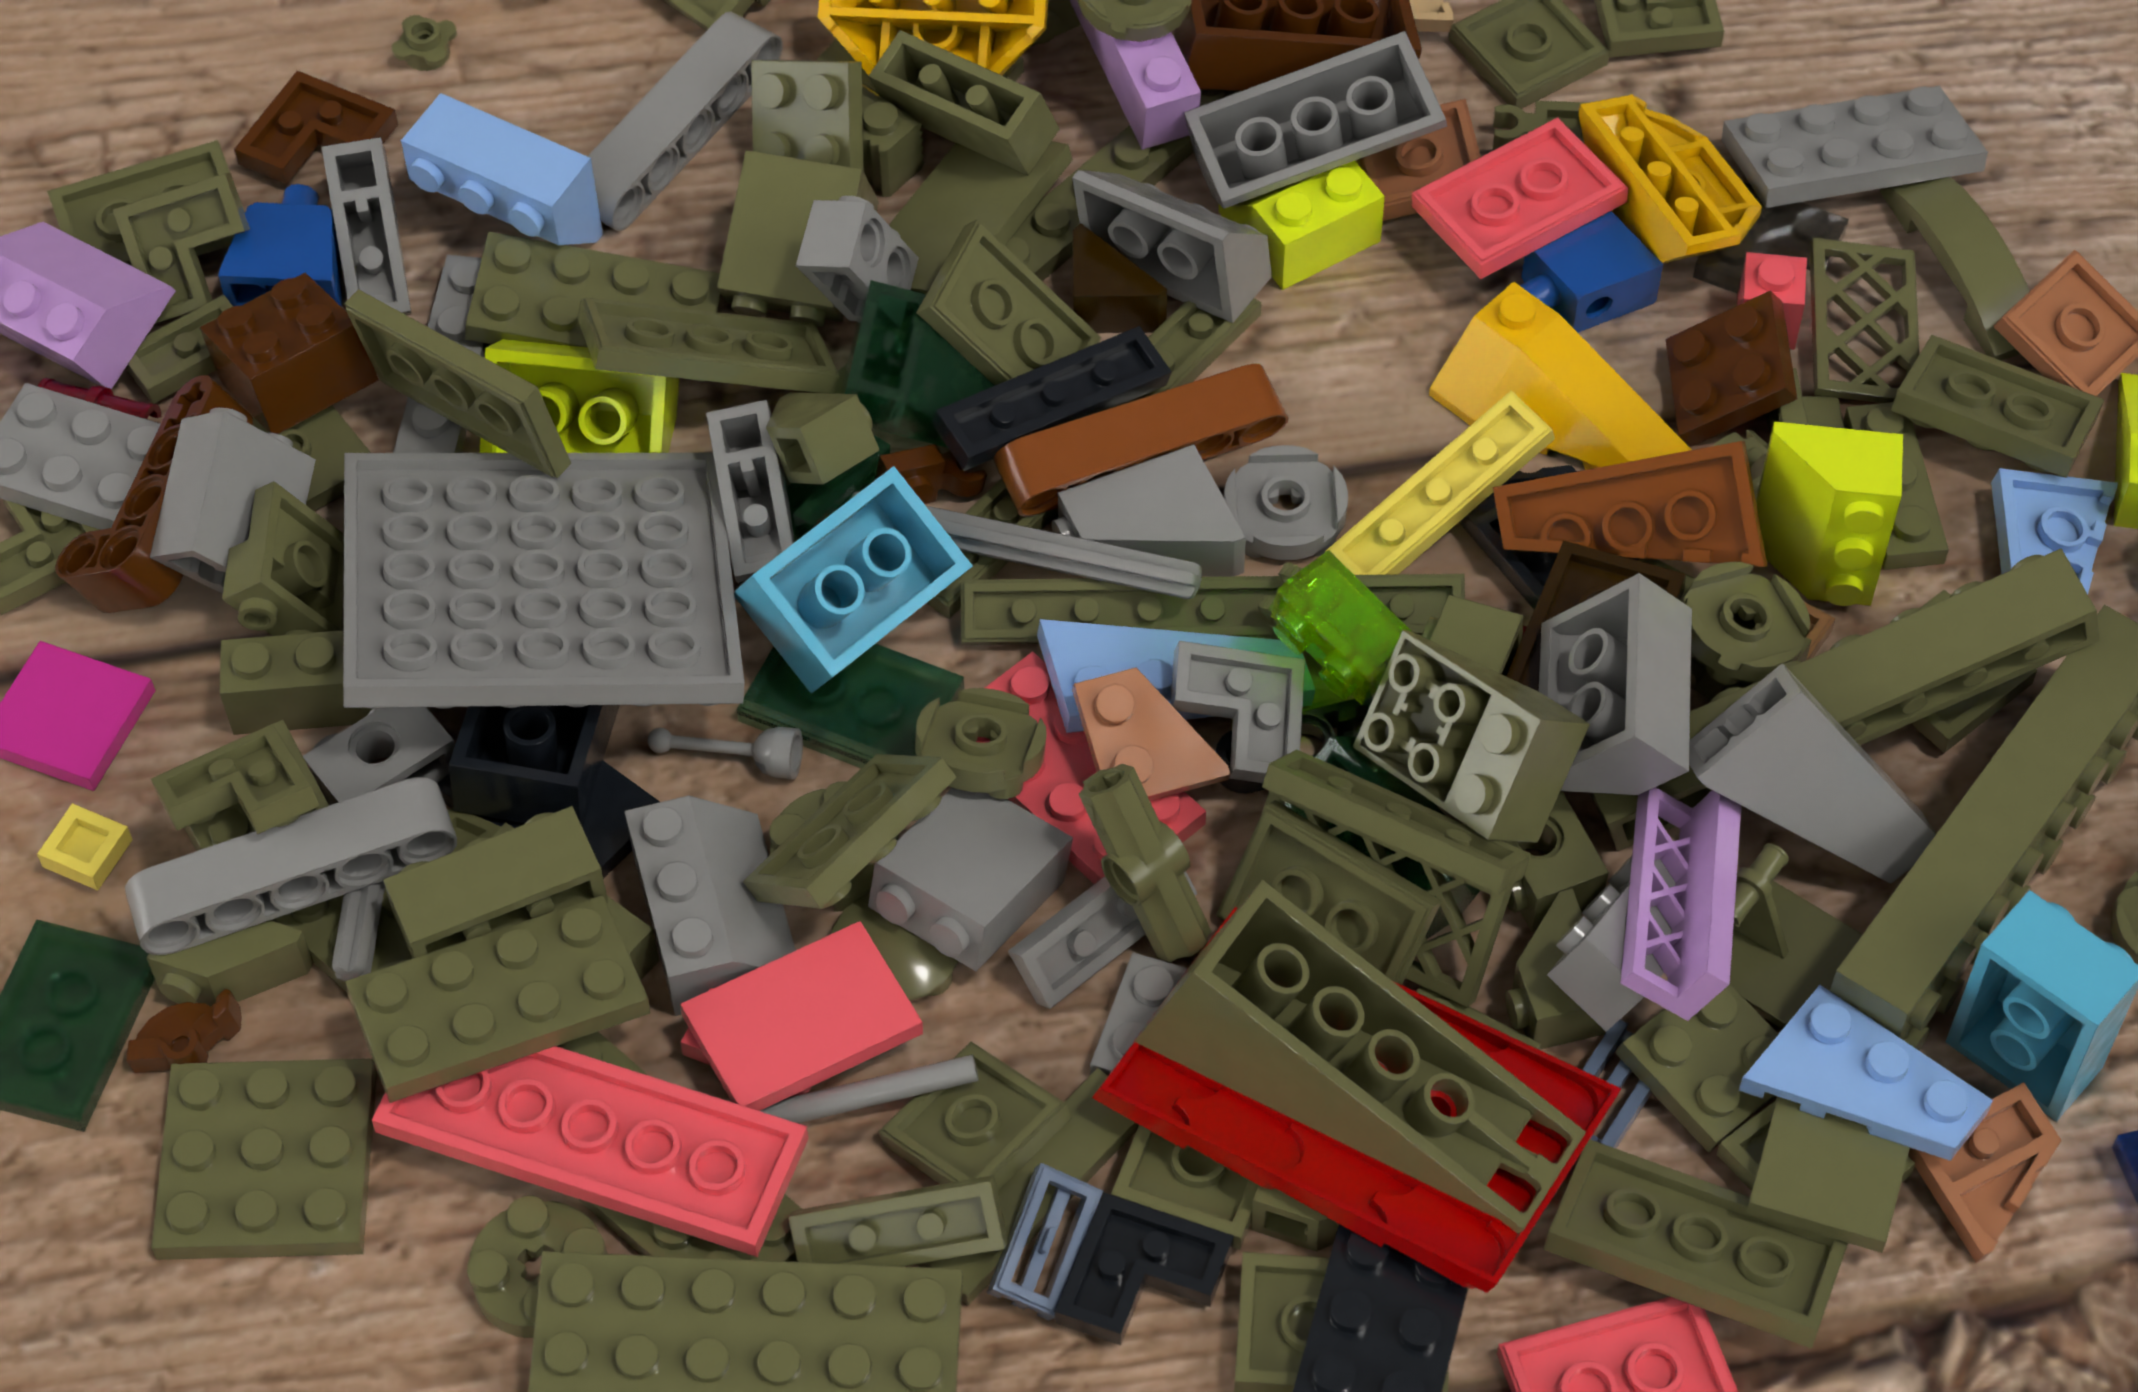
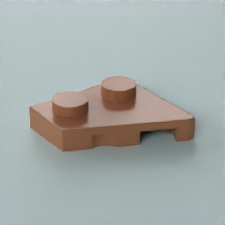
M2024 1082L1992 1099L1993 1102L1988 1114L1951 1161L1913 1148L1909 1149L1908 1156L1915 1162L1917 1171L1975 1263L1985 1259L1993 1251L1998 1243V1238L2013 1214L2020 1208L2032 1189V1184L2040 1171L2047 1165L2062 1141Z

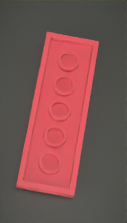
M557 1046L391 1103L385 1092L371 1120L375 1133L755 1257L759 1255L809 1139L807 1126Z

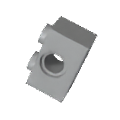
M388 707L385 709H372L366 717L339 734L335 733L326 736L315 745L313 750L303 755V758L330 806L415 777L429 778L438 784L449 773V762L455 743L427 707ZM388 758L381 763L371 764L374 760Z

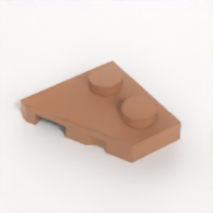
M1137 668L1074 683L1072 692L1096 772L1113 768L1120 764L1134 767L1150 801L1223 782L1230 777L1229 767Z

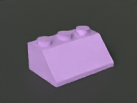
M45 222L0 236V334L99 386L112 389L176 290L170 285Z

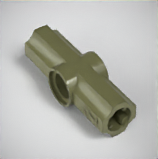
M1120 764L1113 768L1099 770L1083 782V790L1078 795L1107 853L1101 860L1103 873L1117 895L1133 906L1157 958L1171 962L1178 958L1191 957L1204 948L1207 944V937L1212 931L1184 874L1190 867V858L1187 850L1175 832L1159 821L1134 767Z

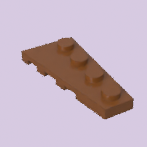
M1745 441L1493 487L1504 549L1558 553L1564 540L1626 558L1663 559L1699 563L1743 562L1758 567L1767 566Z

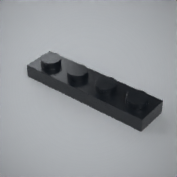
M1138 326L937 409L932 425L959 465L966 471L994 459L995 454L1013 440L1119 406L1167 385L1172 371L1142 328Z

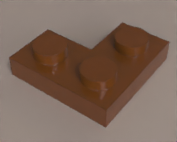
M297 70L234 148L238 165L288 184L318 144L329 146L381 137L384 144L398 126L395 109Z

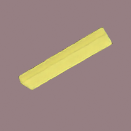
M1511 390L1325 551L1328 559L1344 575L1400 574L1493 493V487L1504 484L1555 440L1553 430Z

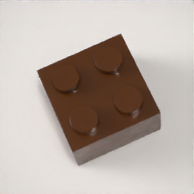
M306 273L278 282L265 294L243 305L228 308L217 319L199 327L222 385L269 433L279 434L379 380L347 312Z

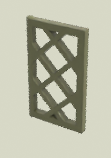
M1813 237L1809 243L1814 395L1875 403L1894 402L1898 388H1891L1878 374L1896 361L1906 370L1907 375L1920 354L1915 252L1910 249L1905 250ZM1825 256L1842 258L1853 271L1835 283L1825 273ZM1881 263L1902 266L1903 287L1896 291L1874 269ZM1861 278L1885 299L1884 302L1868 314L1844 292ZM1832 300L1856 322L1839 336L1827 326V304ZM1893 308L1904 318L1905 340L1900 344L1876 323L1878 319ZM1863 331L1887 352L1885 356L1870 367L1846 345ZM1835 353L1858 376L1851 382L1829 380L1828 357Z

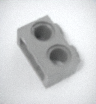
M848 195L840 197L839 201H813L796 267L849 321L902 323L919 257L900 238V234L892 229L875 211L874 206L869 201Z

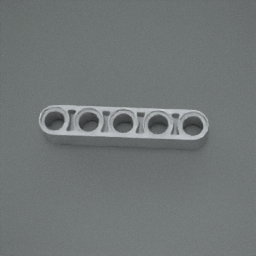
M731 11L724 13L587 156L591 158L602 223L615 230L622 231L638 218L752 95L751 60H779L783 43L780 36Z
M415 777L306 813L286 826L273 827L260 834L254 831L146 868L128 880L125 885V894L141 948L153 955H167L379 883L383 879L398 874L403 868L412 863L420 861L429 862L452 853L457 845V837L439 785L432 779Z

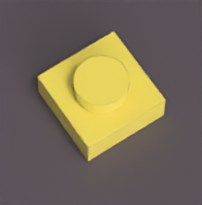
M72 803L37 853V856L43 868L98 891L133 839L128 826Z

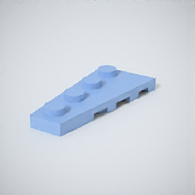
M1040 619L1037 632L1039 645L1066 733L1084 731L1072 692L1074 683L1137 668L1170 703L1174 650L1179 641L1305 659L1300 644L1297 641L1044 619ZM1306 661L1303 707L1312 705L1316 690ZM1178 711L1185 720L1215 717Z

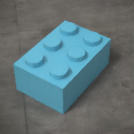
M893 466L754 573L734 591V596L812 694L973 567V565L895 466Z
M2029 890L1981 944L1946 1043L2008 1088L2012 1089L2024 1082L2042 1111L2057 1122L2102 1070L2138 990V965L2134 963L2131 956L2124 949L2116 944L2104 942L2078 924L2065 908L2056 903L2047 902Z

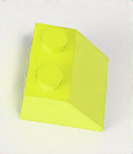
M1352 161L1225 209L1219 204L1218 212L1224 218L1239 224L1250 225L1260 233L1267 235L1272 278L1284 290L1381 242L1385 196L1356 161Z

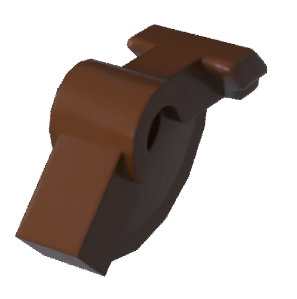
M224 989L217 995L216 1002L212 1006L205 1003L184 1002L166 1007L147 1021L137 1034L136 1039L128 1041L126 1061L134 1073L168 1071L171 1069V1064L207 1063L208 1051L223 1037L229 1041L241 1030V1008L232 992L228 989Z

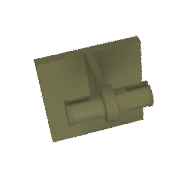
M1768 843L1765 844L1763 850L1749 868L1743 867L1737 872L1730 984L1763 1018L1783 1029L1819 985L1830 991L1836 970L1863 934L1773 881L1783 866H1786L1789 857L1779 846Z

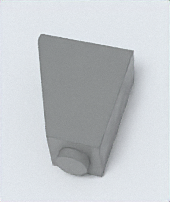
M1195 445L1058 493V519L1053 520L1051 523L1054 533L1196 562L1201 566V577H1230L1244 573L1246 537Z

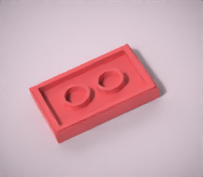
M1557 117L1412 192V208L1480 279H1483L1627 203L1628 187Z
M861 921L680 1004L683 1019L731 1102L758 1111L923 1034L922 1020Z
M1673 1297L1662 1298L1501 1343L1498 1345L1497 1356L1511 1392H1738L1705 1309Z

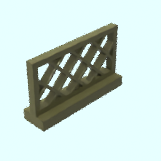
M1295 750L1269 763L1262 788L1269 790L1265 806L1275 800L1283 805L1286 802L1304 810L1309 821L1334 836L1346 830L1362 836L1372 859L1394 872L1392 862L1404 857L1421 863L1432 888L1426 891L1442 901L1440 906L1452 931L1428 941L1426 937L1424 938L1417 952L1420 963L1415 960L1413 961L1406 979L1466 1007L1476 1001L1514 883L1524 877L1531 854L1504 841L1487 840L1457 820L1300 750ZM1326 821H1329L1337 826L1330 829ZM1384 847L1395 852L1387 855V852ZM1443 873L1454 879L1446 882ZM1465 883L1491 895L1484 917L1467 925L1451 893V889ZM1479 930L1474 942L1470 933ZM1454 939L1457 940L1468 964L1462 982L1442 973L1431 950L1432 948Z

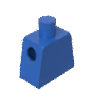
M293 184L284 190L282 203L255 202L247 207L245 216L250 230L234 236L218 274L223 294L233 307L243 305L265 294L282 280L295 278L303 273L308 274L342 307V264L333 211L326 205H318L319 195L313 188L302 184Z
M1610 211L1524 256L1522 270L1524 283L1519 286L1559 313L1577 332H1581L1657 302L1663 263Z

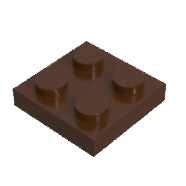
M1772 291L1761 294L1665 339L1678 436L1691 447L1798 399L1783 302Z

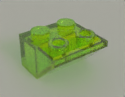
M1329 550L1289 578L1277 589L1271 617L1277 622L1273 627L1277 637L1297 655L1306 650L1323 667L1318 672L1323 682L1341 699L1346 700L1352 695L1361 705L1377 691L1402 630L1411 631Z

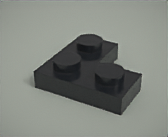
M1103 1192L1055 1310V1323L1121 1345L1145 1285L1211 1307L1233 1249L1234 1236Z

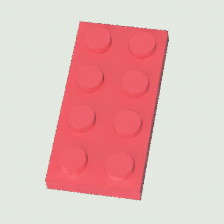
M1032 651L985 687L1004 691L1021 698L1029 704V715L1037 723H1039L1041 718L1046 726L1045 758L1041 768L1032 778L1023 782V789L1019 795L1008 800L1073 837L1069 861L1095 884L1105 876L1101 867V860L1107 853L1078 794L1083 790V782L1096 773L1085 732L1066 733L1046 664ZM978 737L976 742L986 743L990 742V739ZM1186 792L1150 801L1159 821L1171 828L1182 843L1206 825V810Z

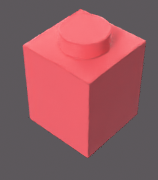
M1746 252L1736 306L1768 291H1772L1783 302L1789 347L1795 350L1805 307L1807 258Z

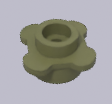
M412 15L403 20V34L400 40L392 45L394 56L399 60H406L409 66L420 71H430L444 65L450 56L449 41L457 36L455 24L448 20L436 22L430 18H423L420 15Z

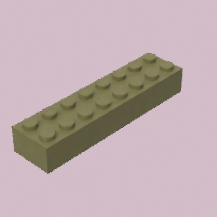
M2106 605L2097 614L2100 641L2066 656L1836 970L1830 989L1832 993L1919 1051L1931 1030L1926 1025L1935 1011L1944 1015L1950 1009L1965 982L1960 977L1969 964L1974 965L1981 944L1997 927L2001 919L2006 917L2024 895L2031 890L2027 883L2035 871L2042 875L2048 871L2063 846L2064 841L2059 838L2068 826L2075 830L2080 826L2095 801L2096 796L2091 793L2100 781L2106 785L2112 781L2126 758L2127 751L2123 748L2131 737L2138 740V623Z

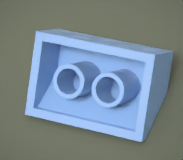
M442 93L437 96L401 140L409 180L427 192H439L463 203L468 209L477 214L491 215L513 225L519 232L527 236H538L556 245L597 243L603 235L590 157Z

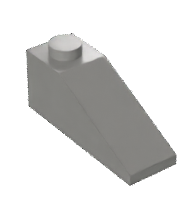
M381 137L323 146L322 153L347 298L349 299L359 289L403 314L411 313L396 206L387 154Z
M767 400L706 412L736 582L747 580L795 543L785 472L766 428L771 417Z

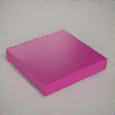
M39 641L0 702V758L95 791L156 690L152 679Z

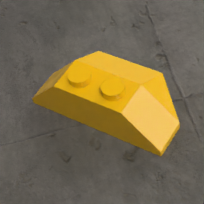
M819 0L818 19L856 61L862 62V68L868 75L900 30L1003 75L1046 30L1048 0Z
M1632 94L1580 104L1578 116L1584 144L1628 187L1627 203L1615 208L1612 212L1662 263L1704 255L1741 243L1760 217L1762 206L1706 136L1669 115L1646 109L1647 103Z

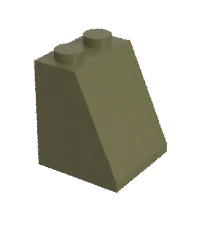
M745 151L717 289L726 302L732 304L731 309L733 311L754 317H765L767 310L790 313L789 319L791 321L814 323L817 327L824 326L825 319L843 322L844 315L796 267V262L814 200L839 201V198L842 196H856L869 201L877 212L879 201L862 169Z

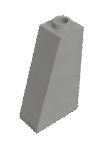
M1783 663L1689 740V765L1705 787L1890 884L1906 871H1910L1937 834L1922 811Z

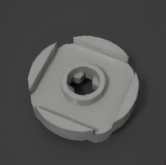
M1278 445L1260 449L1249 455L1248 464L1241 467L1236 474L1234 469L1227 478L1224 499L1246 537V555L1254 558L1267 557L1277 560H1297L1310 556L1326 555L1325 551L1336 542V537L1344 528L1346 522L1348 490L1342 474L1335 466L1332 472L1326 465L1318 462L1317 453L1299 446ZM1284 494L1291 495L1292 503L1301 504L1293 510H1281L1273 506L1278 503L1279 495Z

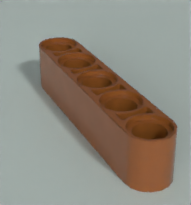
M1252 363L1023 436L1003 446L993 458L1018 514L1021 516H1034L1058 508V493L1191 445H1195L1201 458L1205 460L1260 442L1280 431L1287 424L1288 415L1264 367L1261 364Z

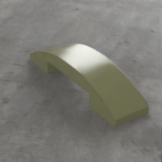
M1951 177L1881 188L1880 193L1907 233L1916 230L1920 231L1967 303V309L1963 320L1986 355L2001 361L2020 355L1993 326L2030 290L2004 240L1976 201Z

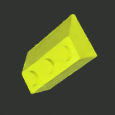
M501 339L485 348L486 359L538 387L567 453H669L677 418L679 378L595 369L588 347ZM480 438V453H508Z
M1774 421L1756 497L1766 560L1807 599L1829 601L1839 606L1854 604L1871 606L1902 497L1903 434Z

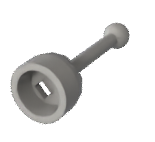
M790 727L766 729L759 734L754 743L675 736L665 728L652 730L647 740L650 749L656 753H664L670 748L753 756L756 766L762 773L774 778L793 780L798 776L803 754L802 732L799 728Z

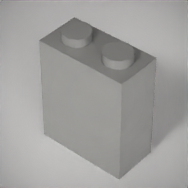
M213 408L210 410V413L183 418L179 428L150 558L223 594L229 548L245 542L249 538L255 490L275 481L306 505L316 459L293 448V442L289 438L275 433L264 432L247 423V417L233 409Z
M952 787L930 814L919 819L897 840L896 846L887 856L875 862L868 907L881 914L887 921L903 927L933 945L942 954L953 957L974 971H977L1064 882L1073 837L1008 799H998L990 796L988 793L969 792Z

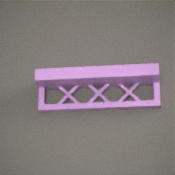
M1654 787L1639 794L1637 799L1620 983L1688 1021L1730 984L1741 805L1712 790L1694 808H1691ZM1658 816L1680 828L1679 840L1673 841L1659 821ZM1661 859L1676 882L1674 887H1668L1655 867L1654 861ZM1657 906L1672 929L1671 934L1665 935L1650 913L1651 907ZM1653 954L1668 977V981L1645 969L1646 955Z

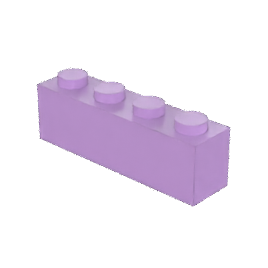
M1070 0L1141 149L1189 136L1184 112L1200 106L1201 91L1172 32L1161 38L1142 42L1116 39L1097 30L1082 15L1078 1Z

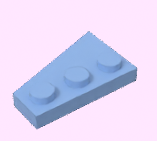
M1999 468L1991 482L2001 575L2010 571L2016 563L2032 555L2045 556L2062 548L2088 594L2094 573L2092 572V567L2097 549L2104 537L2107 526L2105 523L2107 512L2114 499L2118 482L2068 476L2065 478L2060 475Z
M1822 985L1816 988L1744 1075L1739 1091L1763 1098L1766 1092L1801 1104L1799 1111L1823 1119L1826 1113L1865 1125L1871 1135L1949 1161L1952 1160L1988 1114L1993 1102L1991 1098Z

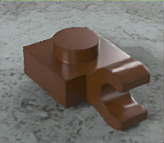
M937 444L881 455L874 481L895 466L925 505L936 502L938 490L940 489L947 490L961 497L978 495L983 491L987 474L985 470H977L975 472L962 471V467L950 450L941 454Z

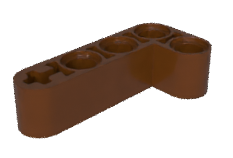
M200 375L191 379L176 393L112 527L88 531L78 535L66 545L57 559L55 565L56 574L102 613H115L159 605L171 596L184 574L150 558L181 420L210 413V410L213 408H229L244 414L247 417V423L253 425V416L208 375Z

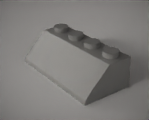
M1405 31L1184 112L1194 155L1212 197L1223 209L1447 127L1444 113Z

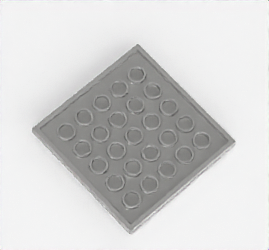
M344 453V708L436 707L447 709L465 706L516 708L520 706L557 705L584 707L587 705L651 706L654 704H700L712 706L717 704L743 703L744 674L728 536L713 453H567L571 465L558 478L545 474L510 453Z

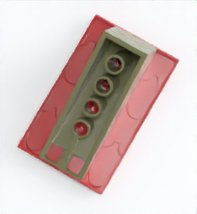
M1262 880L1240 907H1234L1103 1081L1092 1096V1099L1182 1149H1185L1188 1145L1263 1188L1277 1189L1380 1247L1387 1244L1455 1283L1470 1289L1478 1288L1487 1294L1502 1278L1622 1088L1390 980Z

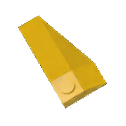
M1512 282L1474 315L1429 389L1430 397L1470 426L1512 390L1553 430L1555 440L1540 453L1547 456L1551 449L1583 462L1585 470L1692 450L1559 313L1515 282Z

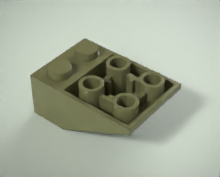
M1402 630L1353 748L1487 840L1537 843L1590 724L1546 695L1409 630Z

